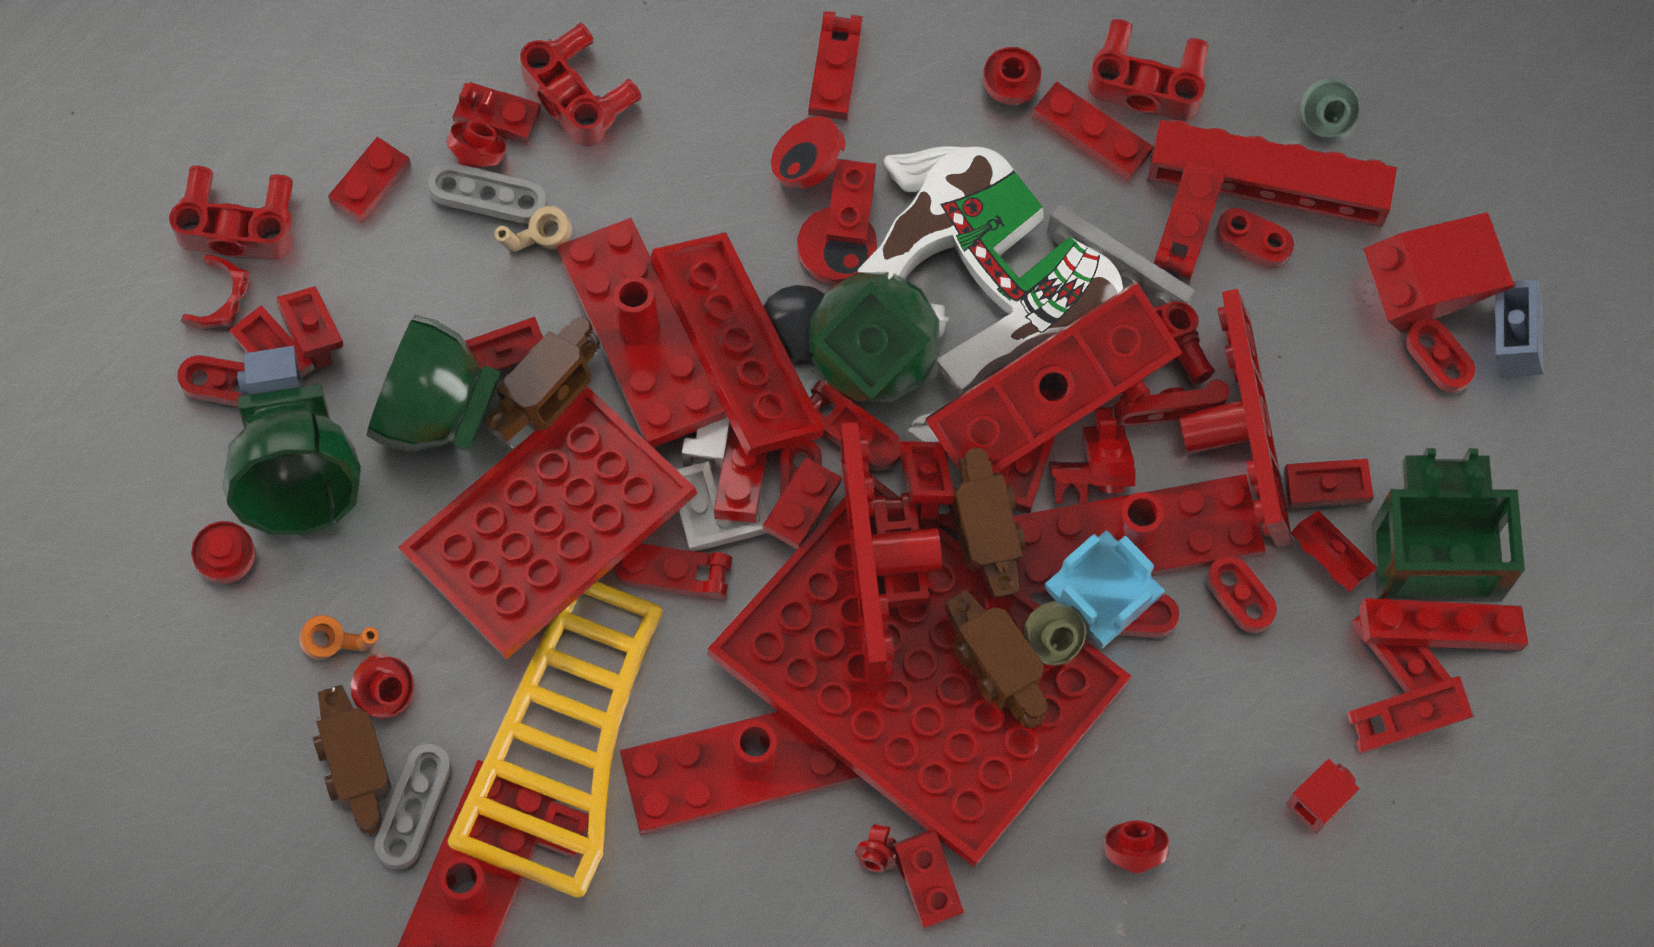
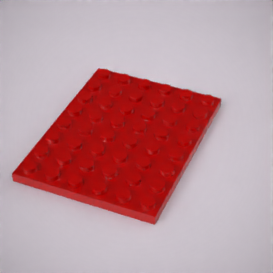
M873 477L875 496L884 495L885 499L900 498ZM844 497L709 646L707 655L928 831H936L941 842L975 868L1129 683L1132 676L1085 640L1079 653L1069 662L1060 665L1044 664L1038 688L1042 692L1043 698L1046 699V703H1048V710L1046 715L1043 716L1042 724L1038 728L1035 727L1033 730L1032 728H1023L1020 720L1015 718L1009 708L1000 712L993 701L989 703L984 699L977 686L978 679L970 667H963L956 658L953 651V641L956 632L944 610L945 604L960 593L968 591L986 611L993 607L1006 610L1022 634L1030 614L1041 605L1020 589L1014 595L992 599L982 572H974L964 566L959 542L931 520H921L918 517L919 530L938 528L942 554V570L926 572L929 604L889 608V620L887 622L888 634L892 635L893 675L886 676L885 691L868 692L847 509ZM902 514L889 515L888 521H904ZM872 517L870 518L871 534H876L875 522ZM882 576L877 577L879 594H884Z

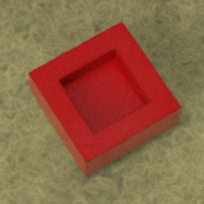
M551 801L544 821L585 837L588 832L589 815ZM539 837L535 839V843L538 846L577 859L579 854Z

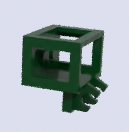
M1426 448L1423 455H1405L1402 461L1404 489H1390L1372 521L1374 565L1378 568L1375 571L1377 599L1389 598L1393 600L1433 602H1502L1525 571L1518 489H1492L1490 456L1479 455L1478 448H1469L1462 459H1435V448ZM1508 522L1511 560L1510 562H1502L1500 532Z

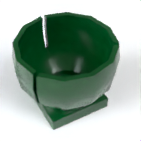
M857 272L826 290L810 319L809 353L815 354L811 357L813 363L827 385L856 402H893L920 387L917 381L925 382L939 356L938 316L922 289L895 273L890 279H888L889 272Z
M414 315L403 335L383 383L366 436L386 447L409 452H416L452 442L455 447L470 452L501 376L500 371L485 365L481 368L462 336L435 319Z
M315 384L238 396L239 412L244 429L229 443L222 485L229 508L241 523L270 535H306L333 526L334 521L338 523L356 506L361 465L354 445L341 426L330 418L323 385Z

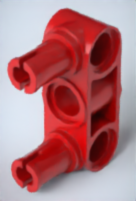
M1122 19L1111 20L1103 49L1098 51L1092 63L1088 81L1090 93L1100 101L1127 107L1140 113H1151L1181 121H1186L1196 116L1206 87L1203 70L1209 44L1198 38L1188 39L1180 68H1176L1154 60L1126 55L1133 28L1132 24ZM1100 74H1110L1116 79L1106 80ZM1177 93H1187L1192 98L1183 99Z
M580 22L554 41L548 39L547 41L535 40L527 43L521 50L520 62L523 80L539 99L547 113L563 127L577 144L589 147L599 144L603 140L606 130L611 128L612 124L616 121L615 117L642 98L640 90L629 78L604 96H594L579 74L568 65L567 61L594 43L590 31ZM537 62H543L547 64L543 68L536 69L531 67L533 64ZM586 118L595 120L590 125L579 124L580 120Z
M190 166L184 198L179 199V203L172 208L169 214V223L181 247L190 251L215 253L227 257H251L269 260L280 259L290 251L292 246L290 235L292 219L288 208L293 187V180L290 177L280 174L270 175L265 204L261 208L243 207L231 203L214 204L208 203L213 171L205 166ZM190 222L199 223L192 230H183V227ZM269 231L280 232L275 238H263Z
M1180 301L1155 307V311L1183 352L1177 358L1189 375L1192 384L1199 385L1213 376L1212 374L1215 373V369L1211 366L1199 345L1200 338L1196 329L1199 324L1197 312L1187 303ZM1140 380L1121 394L1126 400L1127 406L1133 407L1144 402L1151 392L1144 382Z

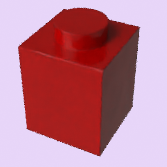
M1328 758L1293 792L1286 804L1318 833L1353 799L1360 788L1355 784L1356 779L1345 766L1339 763L1335 765Z

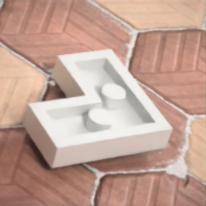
M709 461L677 469L697 491V495L678 511L689 551L697 552L767 533L763 530V524L768 516L762 495L756 523L714 519L717 489Z

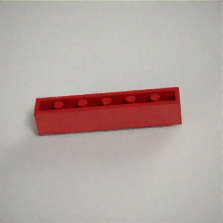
M1160 120L1147 180L1179 186L1186 163L1190 161L1226 173L1219 192L1221 195L1383 227L1391 209L1397 167L1386 165L1384 162L1375 159L1364 161L1349 158L1345 154L1335 151L1324 153L1309 150L1300 144L1284 145L1269 142L1261 136L1244 137L1229 134L1221 128L1204 129L1194 127L1181 120Z

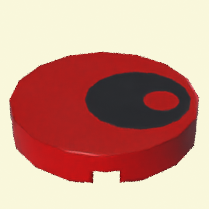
M815 116L793 125L775 146L770 161L772 173L786 188L793 189L795 186H799L801 189L810 188L822 182L835 170L840 162L837 156L840 153V149L843 152L845 149L844 133L827 117Z
M826 207L811 214L802 224L797 237L798 259L802 266L804 265L805 269L817 281L836 285L858 272V269L877 250L876 232L869 222L866 245L826 240L830 207Z

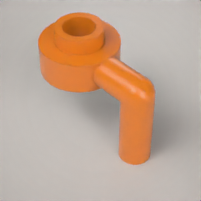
M318 615L305 623L299 635V643L303 652L310 658L326 660L333 657L339 649L361 652L370 650L378 640L379 633L374 627L365 628L361 634L343 632L342 626L336 619L326 615ZM315 633L325 634L328 639L327 645H316L313 641V635Z

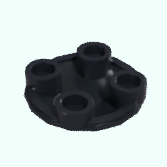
M794 285L782 288L771 295L763 306L792 363L798 360L811 359L815 355L809 353V323L825 293L814 287Z

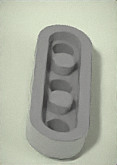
M450 162L435 166L428 176L430 195L441 205L522 224H529L533 213L547 206L543 188L533 181ZM447 184H454L456 186L452 191H444L442 189ZM485 193L495 195L491 200H483L481 198ZM524 202L534 204L530 209H522L520 207Z
M421 744L409 753L375 840V851L380 861L388 868L400 870L411 866L417 860L451 771V764L447 753L436 744ZM426 763H435L437 769L433 774L426 775L422 773V767ZM418 802L422 805L419 813L411 815L406 812L407 806L410 803ZM397 842L406 844V850L400 855L391 853V847Z

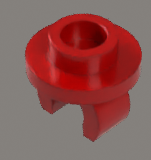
M873 824L869 832L868 841H861L857 844L855 855L860 860V864L867 870L881 873L896 866L898 858L892 851V845L896 843L895 838L888 837L891 831L890 827Z

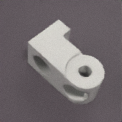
M726 413L725 419L698 429L696 439L684 438L682 450L683 467L709 461L711 471L721 472L730 421Z

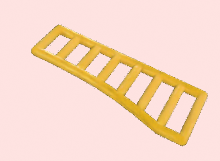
M598 581L583 594L642 616L643 618L634 637L572 614L578 598L547 624L448 838V845L456 851L576 898L583 897L586 894L603 855L610 768L618 730L645 652L663 613L662 608L658 604ZM563 630H569L626 652L627 655L620 673L617 674L555 650ZM547 665L613 690L607 711H601L539 687L538 684ZM530 702L600 728L601 734L597 752L521 723ZM513 739L593 769L591 794L504 761ZM496 776L589 812L588 838L487 799L486 797ZM478 815H483L582 854L583 857L574 878L469 837Z

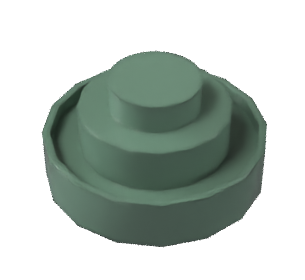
M1335 78L1322 79L1311 85L1304 93L1300 104L1301 118L1305 125L1318 136L1326 138L1338 137L1351 130L1357 122L1360 113V100L1355 90L1344 81Z

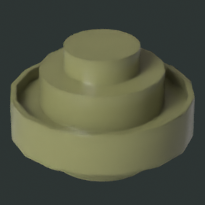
M1052 601L1039 606L1030 614L1024 626L1023 636L1042 663L1046 665H1060L1069 662L1079 653L1084 645L1087 631L1085 621L1078 611L1064 602Z

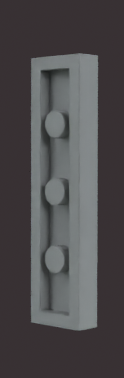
M1059 203L1050 215L1047 232L1051 234L1052 239L1058 245L1071 237L1107 257L1118 270L1122 285L1125 288L1137 282L1144 294L1152 299L1156 307L1176 301L1184 302L1188 305L1191 304L1195 292L1193 288Z

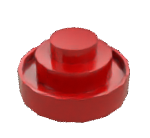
M1005 47L996 50L988 57L983 70V85L987 93L994 100L1005 105H1019L1029 101L1036 95L1041 83V67L1038 60L1029 51L1019 47Z
M480 121L456 122L451 126L446 140L448 148L453 152L459 164L477 169L498 165L506 151V143L503 138L490 125Z
M218 521L208 524L198 532L192 543L191 556L194 566L203 578L213 583L228 584L238 581L249 572L254 564L256 551L251 536L242 526L234 522Z
M386 654L370 656L362 661L354 671L350 684L351 697L355 705L369 713L370 716L381 719L393 717L403 711L411 700L414 690L413 675L409 666L396 657Z
M1141 820L1117 824L1109 829L1105 836L1106 857L1112 863L1124 868L1128 872H1146L1148 869L1159 866L1167 859L1169 855L1168 834L1162 828Z

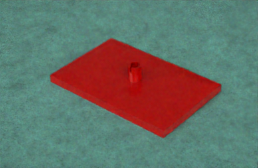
M587 386L549 428L535 430L398 546V548L413 566L507 660L697 495V491L681 473Z

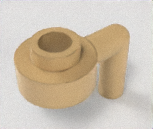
M545 206L533 213L528 229L514 234L508 227L499 226L496 228L494 236L496 240L511 252H517L535 243L546 249H557L556 246L569 240L572 224L562 210L554 206ZM558 224V232L553 236H548L547 229L549 226Z

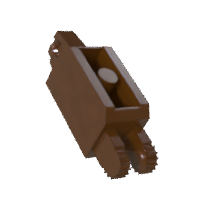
M583 317L573 319L558 335L549 331L539 343L530 349L528 355L516 368L504 377L501 384L495 389L501 400L484 422L489 432L508 442L527 425L537 431L547 429L591 382V371L587 363L594 356V353L598 352L597 349H600L599 339L597 335L592 333L593 328L590 320L588 321L587 318Z
M974 447L969 449L960 459L959 469H961L962 484L954 492V502L950 505L964 566L972 571L982 572L992 599L1011 596L1019 592L1017 561L1023 557L1021 551H1024L1026 548L1023 530L1021 526H1015L1012 510L1016 508L1015 496L1012 487L1005 485L1003 475L994 476L991 461H988L989 456H987V452H984V449H980V447Z
M968 591L962 592L946 602L944 610L956 632L953 641V651L960 664L965 668L970 667L978 679V689L986 701L989 703L993 701L1000 712L1009 708L1015 718L1020 720L1023 728H1032V730L1035 727L1038 728L1042 724L1043 716L1046 715L1048 710V703H1046V699L1043 698V694L1038 688L1044 664L1006 610L993 607L986 611Z
M342 685L317 692L321 720L316 721L320 735L312 738L319 761L327 760L331 775L324 776L331 801L339 799L344 811H352L353 817H355L354 820L364 836H375L379 832L383 821L378 801L387 798L392 786L374 725L371 722L369 713L359 708L353 709Z

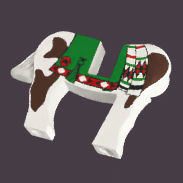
M941 146L909 154L888 155L884 158L883 169L904 192L919 191V193L908 208L894 220L881 246L858 269V272H889L888 279L892 278L895 273L906 280L913 269L923 260L935 253L955 247L964 265L979 286L999 307L1009 314L936 360L939 372L960 395L983 381L995 370L1008 365L1123 290L1120 274L1114 264L1107 257L1071 237L1067 238L1020 278L1014 273L1000 255L1044 220L1043 206L1011 165L999 153L977 146L964 148Z

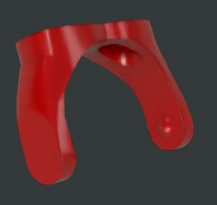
M206 254L203 263L210 267L223 269L231 274L233 280L232 294L216 312L203 317L183 314L181 322L187 326L199 329H213L223 326L233 327L239 313V299H243L247 292L250 274L247 270L240 269L221 257Z

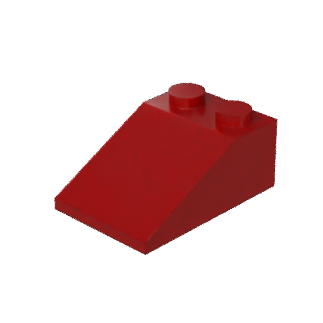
M1488 212L1402 232L1363 248L1387 320L1401 333L1410 330L1416 321L1428 318L1437 319L1515 287Z

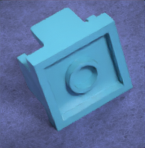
M1107 530L1099 537L1093 534L1063 561L1061 570L1046 582L1044 589L1056 602H1064L1080 613L1085 621L1087 634L1101 649L1163 596L1165 591L1151 576L1154 568L1153 563L1128 537L1124 536L1121 540L1117 541Z

